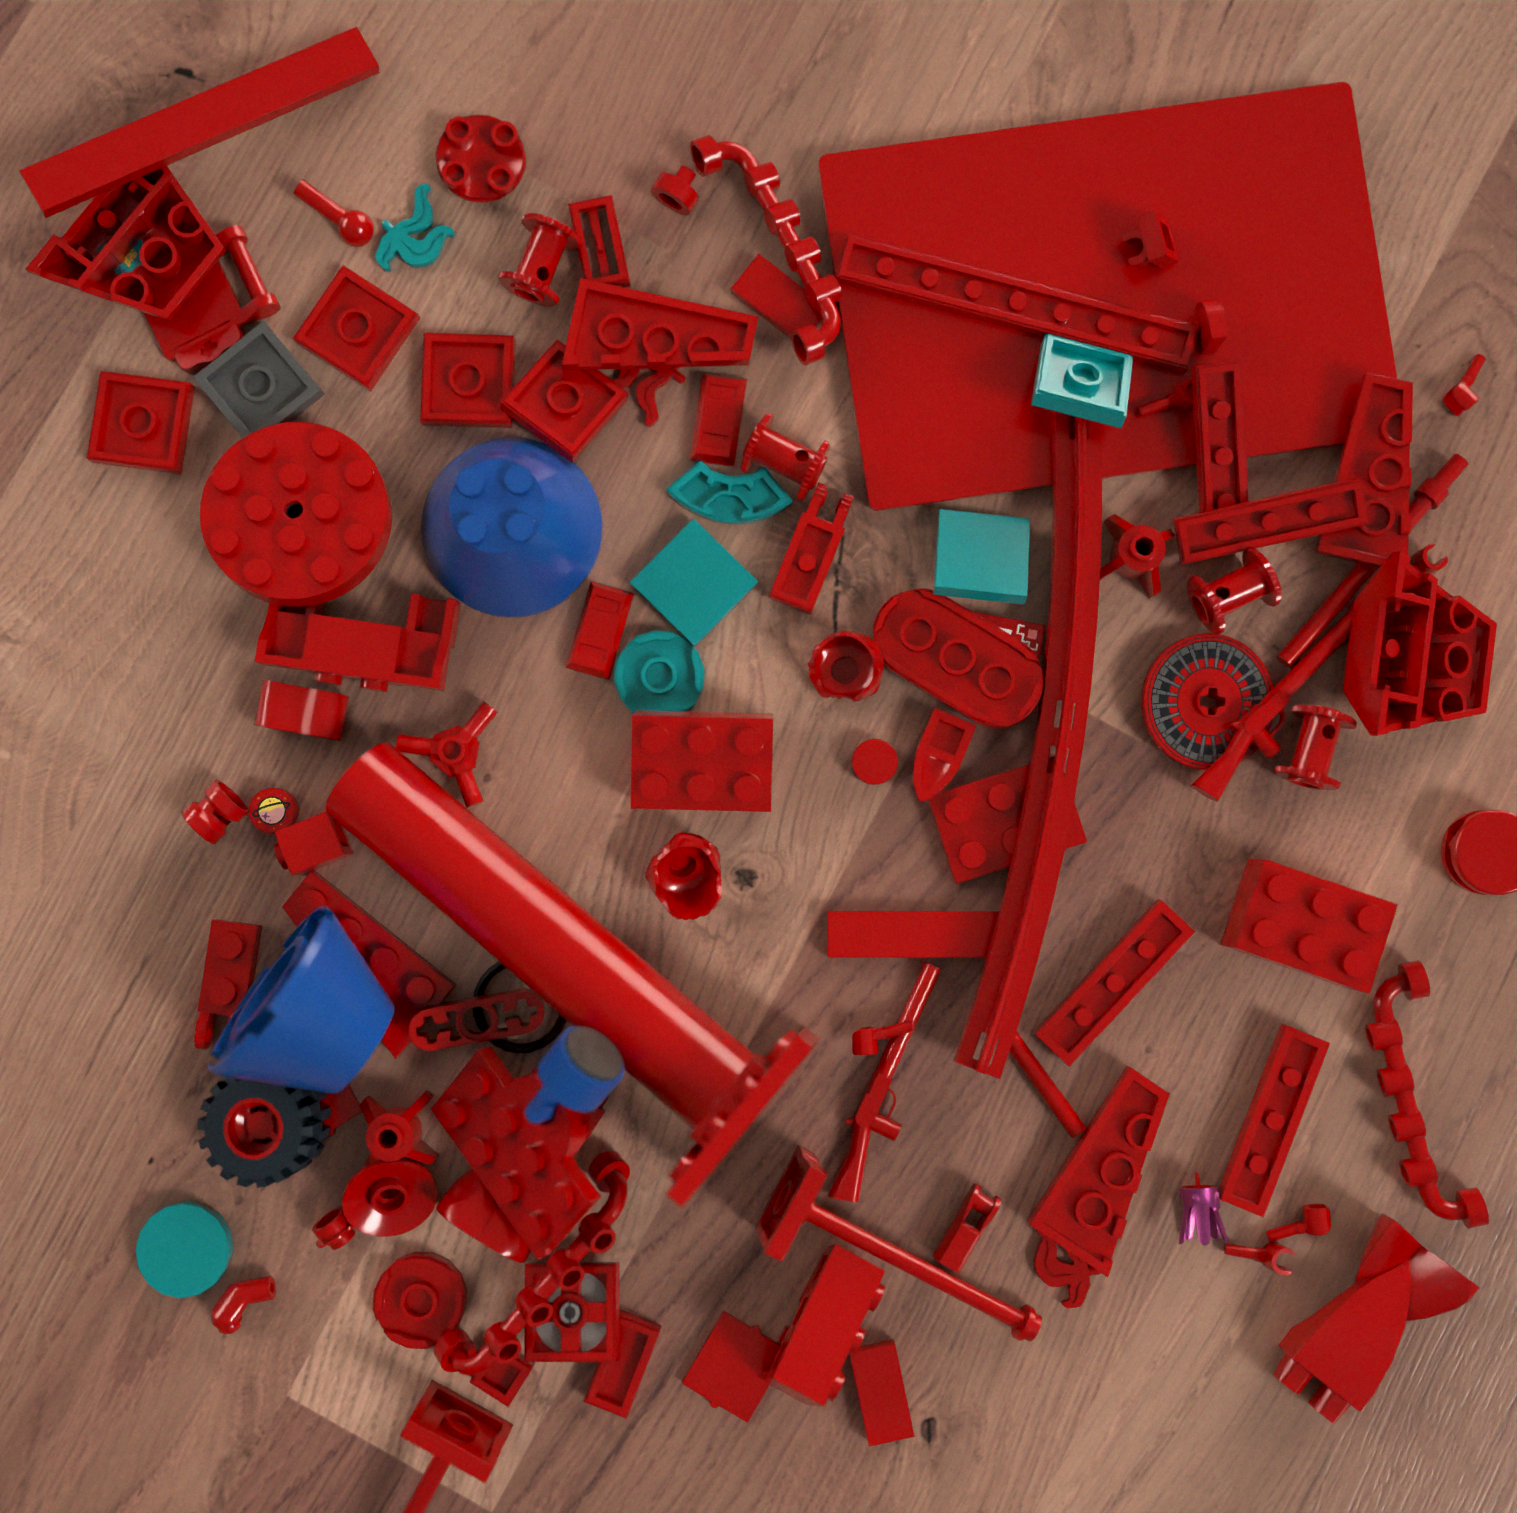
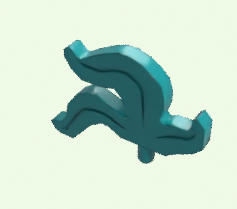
M421 184L414 190L415 210L410 219L400 221L394 227L388 220L382 221L381 226L387 233L380 240L375 260L385 272H391L389 262L396 257L397 253L412 268L427 267L433 264L438 259L446 238H453L455 236L454 230L444 225L433 228L423 240H416L409 236L426 231L432 226L434 215L433 208L428 201V194L431 192L429 184Z

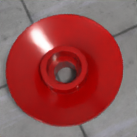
M406 1159L391 1162L381 1160L364 1167L349 1180L342 1195L343 1213L348 1223L352 1224L353 1228L361 1233L376 1237L400 1235L418 1227L430 1216L437 1202V1185L433 1175L419 1163Z

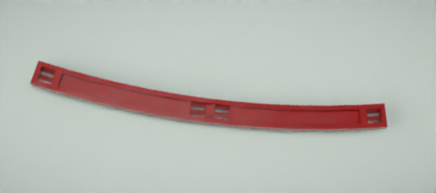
M1051 410L1053 456L1052 557L1048 626L1043 667V691L1039 701L1026 792L1006 886L974 1001L953 1060L958 1064L998 1079L1001 1078L1035 972L1064 856L1084 745L1097 632L1102 537L1101 423ZM1069 417H1074V439H1070ZM1057 701H1062L1059 727H1054ZM1074 703H1076V704H1075V711H1074V718H1073V725H1072V730H1071L1073 708H1074ZM1053 746L1056 748L1052 773H1048L1050 747ZM1069 749L1068 759H1067V766H1066V773H1065V775H1064V769H1065V763H1066L1067 750ZM983 1032L986 1033V1037L977 1060L973 1056ZM999 1038V1042H998V1044H997V1047H996V1050H995L993 1059H992V1061H991V1064H989V1063H990V1060H991V1057H992V1054H993V1051H994V1048H995V1045H996V1042H997V1039Z

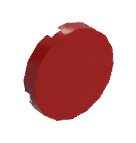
M413 1252L396 1259L381 1274L373 1291V1312L376 1321L379 1320L381 1327L384 1329L383 1332L391 1341L406 1348L427 1349L435 1346L437 1340L442 1335L458 1328L467 1309L468 1290L462 1273L449 1259L434 1252Z

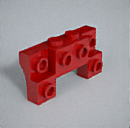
M411 593L405 629L400 626L322 615L324 603L304 607H286L269 603L266 619L258 638L254 662L266 666L308 671L315 674L314 682L342 686L343 678L360 680L359 688L377 692H387L388 685H404L444 691L450 650L455 647L461 603L457 599L447 598V601L424 598L420 594Z

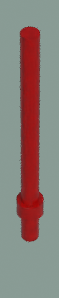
M1453 454L1433 478H1426L1414 492L1415 499L1409 505L1411 530L1430 509H1437L1449 495L1447 489L1469 465L1464 457L1459 454ZM1358 563L1276 656L1278 661L1284 666L1291 668L1378 568Z

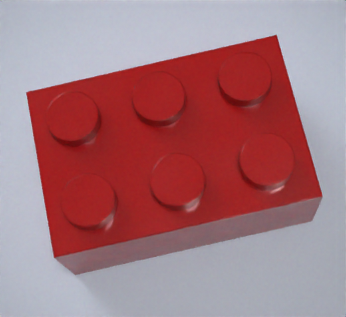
M636 710L632 715L631 809L771 812L773 713Z
M1248 859L1220 945L1350 990L1370 994L1398 904L1267 859Z

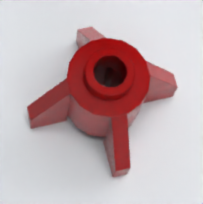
M1116 514L1111 515L1103 522L1115 542L1110 551L1111 562L1100 570V580L1115 571L1123 577L1139 578L1140 584L1150 599L1161 592L1159 564L1165 556V543L1175 537L1171 528L1159 532L1153 527L1147 525L1134 526ZM1136 548H1140V550L1142 551L1143 555H1140V554L1136 551Z
M426 1090L409 1109L393 1107L386 1110L370 1096L361 1102L359 1106L368 1124L366 1145L370 1151V1155L364 1164L365 1166L381 1160L386 1162L397 1161L403 1157L429 1165L435 1161L439 1154L423 1140L420 1141L422 1123L418 1117V1114L434 1097L430 1091ZM391 1130L396 1133L397 1141H394L389 1136Z

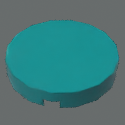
M653 630L636 636L620 653L615 663L614 683L619 698L632 713L636 710L689 711L696 705L704 689L705 670L699 652L688 640L670 631Z
M189 1200L170 1204L149 1218L139 1233L135 1250L138 1269L148 1285L163 1295L186 1298L203 1293L222 1278L232 1258L234 1246L231 1229L223 1216L213 1208L209 1209L204 1205H199V1202Z

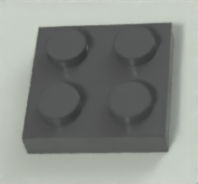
M262 321L193 377L242 438L271 425L292 422L325 395L265 321Z

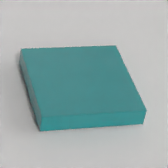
M1045 333L1040 347L1031 405L1122 428L1127 416L1133 356Z
M940 509L937 522L933 595L1025 604L1028 594L1030 519Z
M693 518L630 581V584L695 648L758 585V581Z

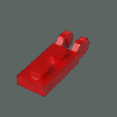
M819 482L806 513L802 512L769 595V599L809 615L812 614L845 530L843 525L854 499V496L844 493L836 507L833 523L820 519L816 516L820 507L825 502L828 486Z
M212 919L198 1004V1012L201 1013L196 1022L195 1048L204 1050L209 1048L214 1036L216 1015L229 1016L228 1023L254 983L262 925Z

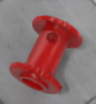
M528 213L523 215L521 223L531 234L516 272L502 271L498 278L507 290L526 301L542 306H555L559 302V297L549 287L564 249L577 250L581 247L582 241L573 229L562 222L542 214Z
M767 413L760 423H757L746 443L740 465L741 471L747 473L753 462L800 484L801 487L796 498L804 500L809 491L815 487L828 460L826 456L830 444L824 440L816 452L771 430L770 427L774 415Z
M1250 548L1247 551H1243L1242 567L1209 584H1206L1197 575L1188 579L1187 593L1191 605L1202 624L1211 633L1218 635L1223 633L1226 627L1225 615L1259 598L1270 607L1280 603L1282 591L1278 577L1270 562L1259 550Z
M1303 704L1293 706L1291 713L1302 718L1303 723L1291 766H1276L1274 769L1275 774L1290 783L1316 790H1337L1340 788L1341 783L1336 779L1328 777L1340 729H1355L1357 721L1341 711L1325 706Z

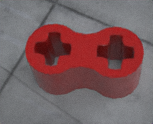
M263 680L254 725L341 741L349 696Z

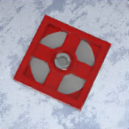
M529 1262L525 1264V1287L535 1285L548 1270L547 1262ZM580 1262L585 1271L582 1282L571 1290H563L558 1287L549 1297L548 1301L553 1307L551 1318L545 1324L538 1327H532L528 1323L524 1326V1362H617L620 1360V1262Z

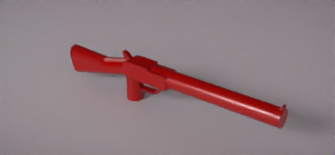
M1352 603L1348 605L1349 611L1258 704H1254L1238 722L1230 723L1232 727L1237 729L1225 752L1190 785L1194 790L1218 802L1251 742L1267 759L1279 752L1281 746L1272 736L1285 722L1283 708L1290 702L1289 698L1350 636L1353 612ZM1279 713V723L1268 733L1264 729L1265 726Z
M922 960L920 961L923 967L897 1024L913 1020L916 1027L941 969ZM913 1032L889 1039L854 1116L845 1120L846 1124L853 1125L849 1152L827 1195L828 1197L849 1202H859L871 1131L892 1141L896 1140L901 1124L889 1119L896 1105V1096L889 1086ZM889 1090L893 1095V1104L887 1117L879 1114L878 1111Z

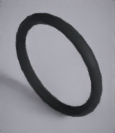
M499 961L489 967L479 979L473 997L483 996L489 981L506 967ZM473 1007V1016L480 1032L486 1030L489 1026L485 1021L482 1007ZM559 1014L552 1029L545 1036L531 1043L517 1044L501 1038L489 1040V1042L507 1052L518 1054L534 1052L554 1041L563 1030L567 1020Z

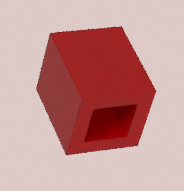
M326 811L274 832L278 841L274 845L275 855L284 870L289 869L291 875H304L354 855L344 827Z

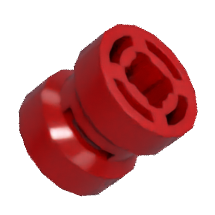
M216 779L205 790V797L200 802H192L181 814L198 835L209 843L216 844L226 834V827L231 822H239L249 813V809L230 787Z

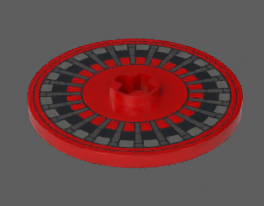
M1213 633L1198 634L1180 639L1168 646L1156 657L1146 674L1141 693V710L1144 724L1153 742L1171 760L1189 768L1207 770L1225 752L1237 730L1230 723L1238 722L1254 704H1258L1273 689L1272 680L1260 658L1249 647L1236 639ZM1208 694L1210 698L1216 699L1217 702L1216 707L1209 708V710L1206 706L1200 705V697L1207 696ZM1273 719L1264 728L1267 732L1270 730ZM1252 742L1241 762L1257 750Z

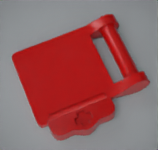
M241 225L227 227L220 231L216 237L225 248V253H230L252 301L241 307L218 260L170 321L144 313L165 358L171 362L177 361L178 365L189 374L196 373L207 367L245 335L241 327L248 323L268 318L276 314L281 308L275 294L268 293L245 245L248 242V238Z

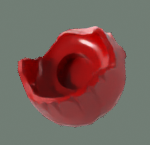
M842 630L828 635L819 644L814 646L812 656L807 663L809 667L808 674L817 693L821 697H836L839 700L844 697L851 699L853 702H858L878 691L884 669V658L876 642L869 636L856 631Z
M685 832L677 833L668 844L661 848L660 853L652 857L646 870L645 878L649 882L654 894L667 912L676 919L694 920L700 916H706L712 909L717 907L718 901L722 897L720 854L716 846L700 835Z

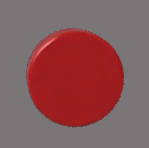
M1504 810L1472 811L1460 816L1448 827L1441 843V860L1447 875L1456 885L1468 892L1483 895H1506L1517 891L1516 814Z

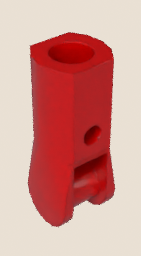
M976 1183L967 1192L955 1218L933 1254L937 1261L956 1273L961 1272L981 1235L996 1215L1001 1204V1198L998 1196L990 1198L980 1192L981 1186ZM971 1208L982 1214L976 1225L965 1219Z

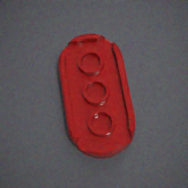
M921 588L898 593L889 598L879 609L873 624V638L883 654L885 667L895 675L969 720L989 728H1004L1015 725L1027 718L1036 708L1043 691V673L1036 654L1019 639L950 598L933 595L932 589Z

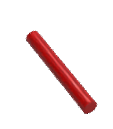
M1016 1031L1009 1051L1070 1137L1078 1136L1086 1129V1126Z

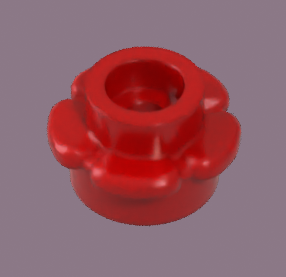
M342 1206L326 1213L312 1228L313 1233L318 1238L316 1241L317 1247L324 1248L327 1245L332 1250L341 1248L356 1234V1231L353 1229L354 1226L350 1225L346 1220Z

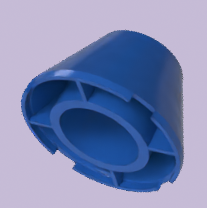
M322 905L308 915L282 944L286 948L270 968L265 966L225 1026L211 1053V1056L219 1061L217 1065L209 1063L207 1069L217 1076L336 1094L351 1082L368 1061L391 1022L395 1006L333 911Z

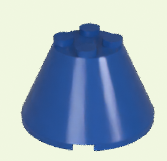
M499 438L485 441L456 456L444 467L432 484L425 500L421 519L424 552L433 573L440 583L454 597L470 608L492 616L511 618L539 614L554 608L568 599L569 595L591 573L601 548L603 531L602 514L598 498L590 481L575 462L571 463L549 445L525 438Z

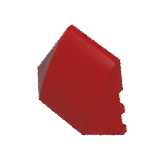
M165 166L94 197L60 239L53 234L25 270L28 273L170 321L226 250L168 166ZM113 235V237L108 241V243H106L102 247L103 249L97 255L94 249L97 246H99L103 241H105L109 236ZM142 237L145 242L140 248L139 257L143 266L135 273H121L116 277L113 272L119 264L122 265L126 260L127 254Z
M1401 551L1391 554L1355 599L1353 605L1343 693L1370 736L1388 734L1391 731L1417 728L1420 725L1434 722H1445L1484 714L1487 711L1497 623L1463 597L1450 595L1438 586V579L1431 573L1422 574L1410 565L1409 561L1411 558Z

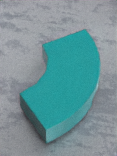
M700 460L666 488V492L684 509L703 519L724 524H748L762 521L775 516L793 504L791 497L765 467L749 475L728 476L713 471Z

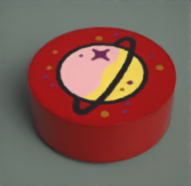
M266 788L259 791L252 798L249 805V817L252 824L264 833L275 834V831L295 824L299 815V806L295 797L290 792L279 788Z

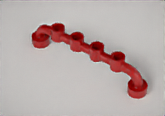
M710 135L691 141V157L696 170L702 177L721 171L722 160H732L741 168L749 194L758 199L764 210V218L769 231L773 235L777 234L784 247L785 259L789 268L793 272L798 273L805 286V295L812 309L818 310L823 320V325L819 330L813 324H808L792 331L791 340L796 356L805 366L823 359L825 347L831 344L840 332L841 318L835 302L841 300V288L834 275L829 274L821 278L814 265L820 263L821 253L815 239L810 236L800 240L794 227L800 225V214L795 202L792 199L779 202L773 190L780 187V178L776 167L772 162L759 165L749 149L739 143L730 141L716 142Z
M1419 960L1399 964L1398 974L1386 979L1377 988L1373 998V1014L1376 1022L1366 1024L1365 1031L1371 1049L1373 1051L1383 1050L1387 1067L1377 1069L1380 1089L1385 1097L1395 1096L1399 1113L1389 1114L1388 1122L1393 1138L1396 1142L1406 1141L1410 1158L1400 1160L1399 1162L1403 1180L1408 1188L1418 1187L1419 1195L1425 1207L1435 1216L1445 1220H1462L1468 1229L1488 1225V1210L1478 1188L1474 1187L1456 1191L1455 1202L1443 1199L1438 1191L1436 1183L1438 1182L1437 1170L1433 1159L1429 1155L1425 1140V1123L1417 1108L1413 1092L1415 1089L1413 1076L1405 1061L1401 1029L1394 1018L1392 1010L1393 1000L1400 993L1404 992L1409 1001L1429 997L1430 984L1426 970Z
M605 1151L599 1154L589 1166L588 1174L591 1180L601 1192L609 1193L603 1207L598 1212L586 1215L580 1221L578 1236L566 1249L557 1250L549 1257L547 1261L548 1270L535 1285L527 1286L518 1293L515 1299L516 1308L504 1321L494 1323L486 1330L484 1334L485 1344L479 1351L476 1352V1348L469 1335L461 1329L451 1330L437 1340L434 1346V1355L444 1371H458L460 1374L473 1376L485 1371L495 1360L500 1364L513 1361L522 1349V1345L516 1336L528 1323L532 1327H538L545 1324L551 1318L553 1307L548 1299L558 1287L563 1290H571L582 1282L585 1271L580 1265V1261L590 1250L597 1254L604 1253L614 1245L616 1234L611 1225L617 1220L625 1207L628 1197L627 1180L630 1175L629 1165L618 1152Z

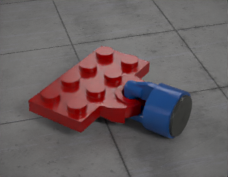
M573 1026L566 1029L540 1060L538 1072L514 1079L491 1046L477 1050L431 1108V1111L537 1260L549 1255L601 1198L595 1187L573 1159L584 1143L589 1123L582 1122L580 1112L593 1111L602 1103L623 1078L624 1064L616 1046L602 1033L587 1027Z

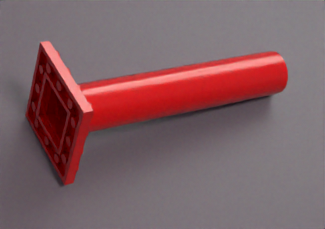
M389 742L380 743L364 753L349 767L333 787L325 806L326 812L570 1024L591 1028L606 1036L618 1049L624 1064V1070L693 1129L689 1136L697 1143L668 1175L675 1184L666 1195L681 1208L818 1042L819 1038L806 1027L799 1034L791 1029L779 1040L766 1058L760 1053L755 1055Z

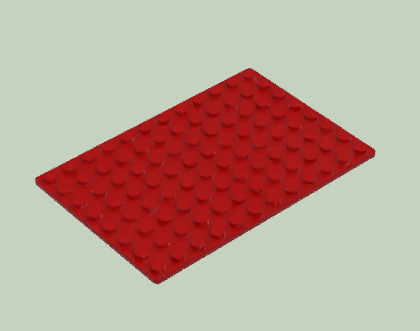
M1347 82L825 154L819 159L818 169L835 277L846 236L851 234L1194 325L1195 308L1198 302L1217 299L1222 304L1229 330L1228 337L1217 352L1200 355L1198 339H1196L1190 367L1185 374L1133 360L1127 416L1122 428L1101 423L1102 479L1197 465L1193 409L1182 411L1177 407L1166 408L1143 417L1139 416L1137 406L1172 394L1177 386L1192 377L1191 366L1242 360L1247 458L1344 444L1363 375L1368 372L1397 379L1352 88ZM1155 210L1168 218L1179 262L1165 268H1160L1152 263L1140 268L1129 265L1128 259L1141 253L1143 243L1142 241H1137L1128 245L1123 242L1122 236L1129 230H1140L1137 217ZM839 283L842 297L838 304L868 505L872 510L882 511L1053 486L1051 410L1031 405L1040 347L1044 337ZM1190 387L1186 391L1188 396L1193 399L1192 387ZM1069 417L1070 439L1075 438L1074 417Z

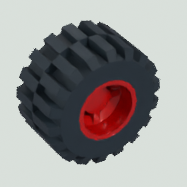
M225 1077L224 1081L218 1082L210 1090L213 1096L204 1099L200 1108L207 1113L206 1116L198 1119L197 1130L205 1131V1137L198 1140L201 1150L208 1148L211 1156L206 1161L211 1168L219 1164L223 1168L219 1175L227 1181L237 1176V1185L248 1187L253 1183H256L257 1188L267 1187L274 1182L277 1184L304 1169L313 1162L312 1158L321 1153L325 1146L320 1141L329 1137L331 1129L330 1126L322 1125L324 1120L332 1117L331 1107L321 1108L320 1100L326 1098L327 1095L324 1092Z

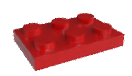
M1054 756L1049 758L1048 773H1052ZM1030 764L937 793L935 796L927 799L955 884L1010 867ZM1075 802L1065 849L1087 842Z

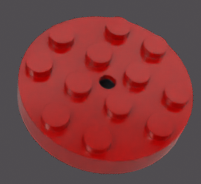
M288 422L259 429L236 442L223 454L213 467L203 489L200 503V526L205 545L218 567L240 589L259 600L274 605L304 607L322 604L348 593L374 570L389 541L392 527V505L387 486L377 466L358 443L345 434L327 426L308 422Z

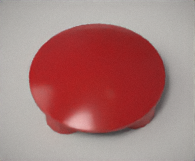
M487 115L456 116L449 120L446 124L445 132L440 137L436 148V166L441 180L455 195L471 202L486 203L507 196L517 187L524 175L526 154L517 129L510 122Z

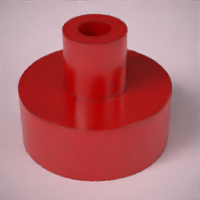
M683 165L680 166L676 175L662 172L651 188V193L665 207L678 214L689 215L699 199L697 192L690 186L696 174L690 168Z

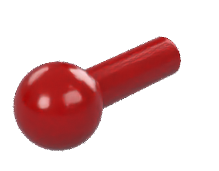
M304 179L299 182L293 194L338 226L340 238L346 244L352 247H361L371 241L374 235V225L366 213L359 210L346 211Z

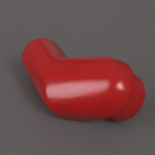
M267 1276L230 1284L212 1309L211 1321L213 1326L217 1327V1330L222 1334L236 1332L241 1327L242 1313L248 1304L275 1299L276 1286L274 1278Z

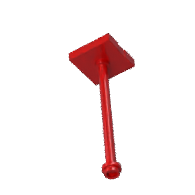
M800 1145L797 1146L755 1226L765 1254L782 1262L801 1225L807 1221L1012 1327L1011 1335L1013 1338L1019 1341L1025 1339L1029 1342L1035 1339L1042 1324V1317L1036 1313L1035 1308L1026 1304L1019 1310L815 1204V1198L827 1177V1173L819 1165V1160L815 1153Z
M432 1380L400 1434V1437L433 1455L403 1513L425 1512L450 1464L486 1483L496 1465L501 1449L509 1436L513 1424Z

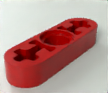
M522 988L422 1007L414 1014L409 1024V1037L419 1049L435 1051L533 1032L541 1025L545 1014L544 1001L531 989ZM520 999H526L528 1006H536L537 1011L531 1013L529 1022H521V1018L518 1015L508 1016L504 1020L507 1027L498 1028L499 1012L494 1003L503 1002V1012L516 1009ZM473 1007L486 1009L491 1016L490 1026L481 1032L471 1031L464 1023L466 1011ZM449 1011H457L455 1023L460 1036L452 1037L453 1027L440 1029L436 1039H429L428 1033L419 1032L418 1027L424 1025L427 1016H432L434 1023L440 1024L450 1021Z

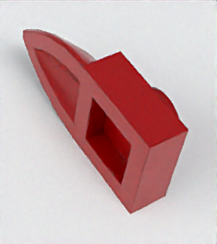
M937 708L932 710L915 750L916 755L913 763L914 789L919 801L923 802L935 796L953 779L960 768L977 725Z

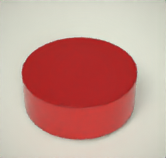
M866 740L855 749L852 755V770L855 776L863 783L869 785L883 784L891 779L897 770L898 757L896 751L884 740Z

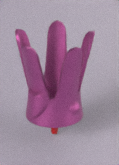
M1195 1172V1185L1179 1187L1181 1192L1179 1197L1183 1202L1179 1244L1193 1237L1195 1222L1198 1239L1202 1245H1208L1211 1237L1214 1239L1220 1238V1233L1223 1240L1229 1242L1218 1210L1220 1208V1200L1217 1186L1200 1185L1199 1173Z

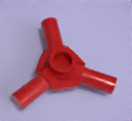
M483 701L478 710L474 712L463 727L457 725L434 734L433 739L399 734L396 741V749L402 753L429 756L430 761L449 777H455L466 808L484 802L472 772L476 768L480 741L477 738L498 712Z

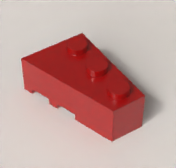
M837 1244L826 1247L799 1298L801 1303L790 1327L785 1326L778 1338V1341L782 1342L770 1369L764 1367L759 1379L806 1405L824 1407L827 1399L833 1402L845 1380V1374L840 1372L848 1354L851 1356L856 1354L865 1336L866 1330L860 1327L868 1309L873 1312L877 1308L884 1294L885 1285L880 1282L885 1270Z

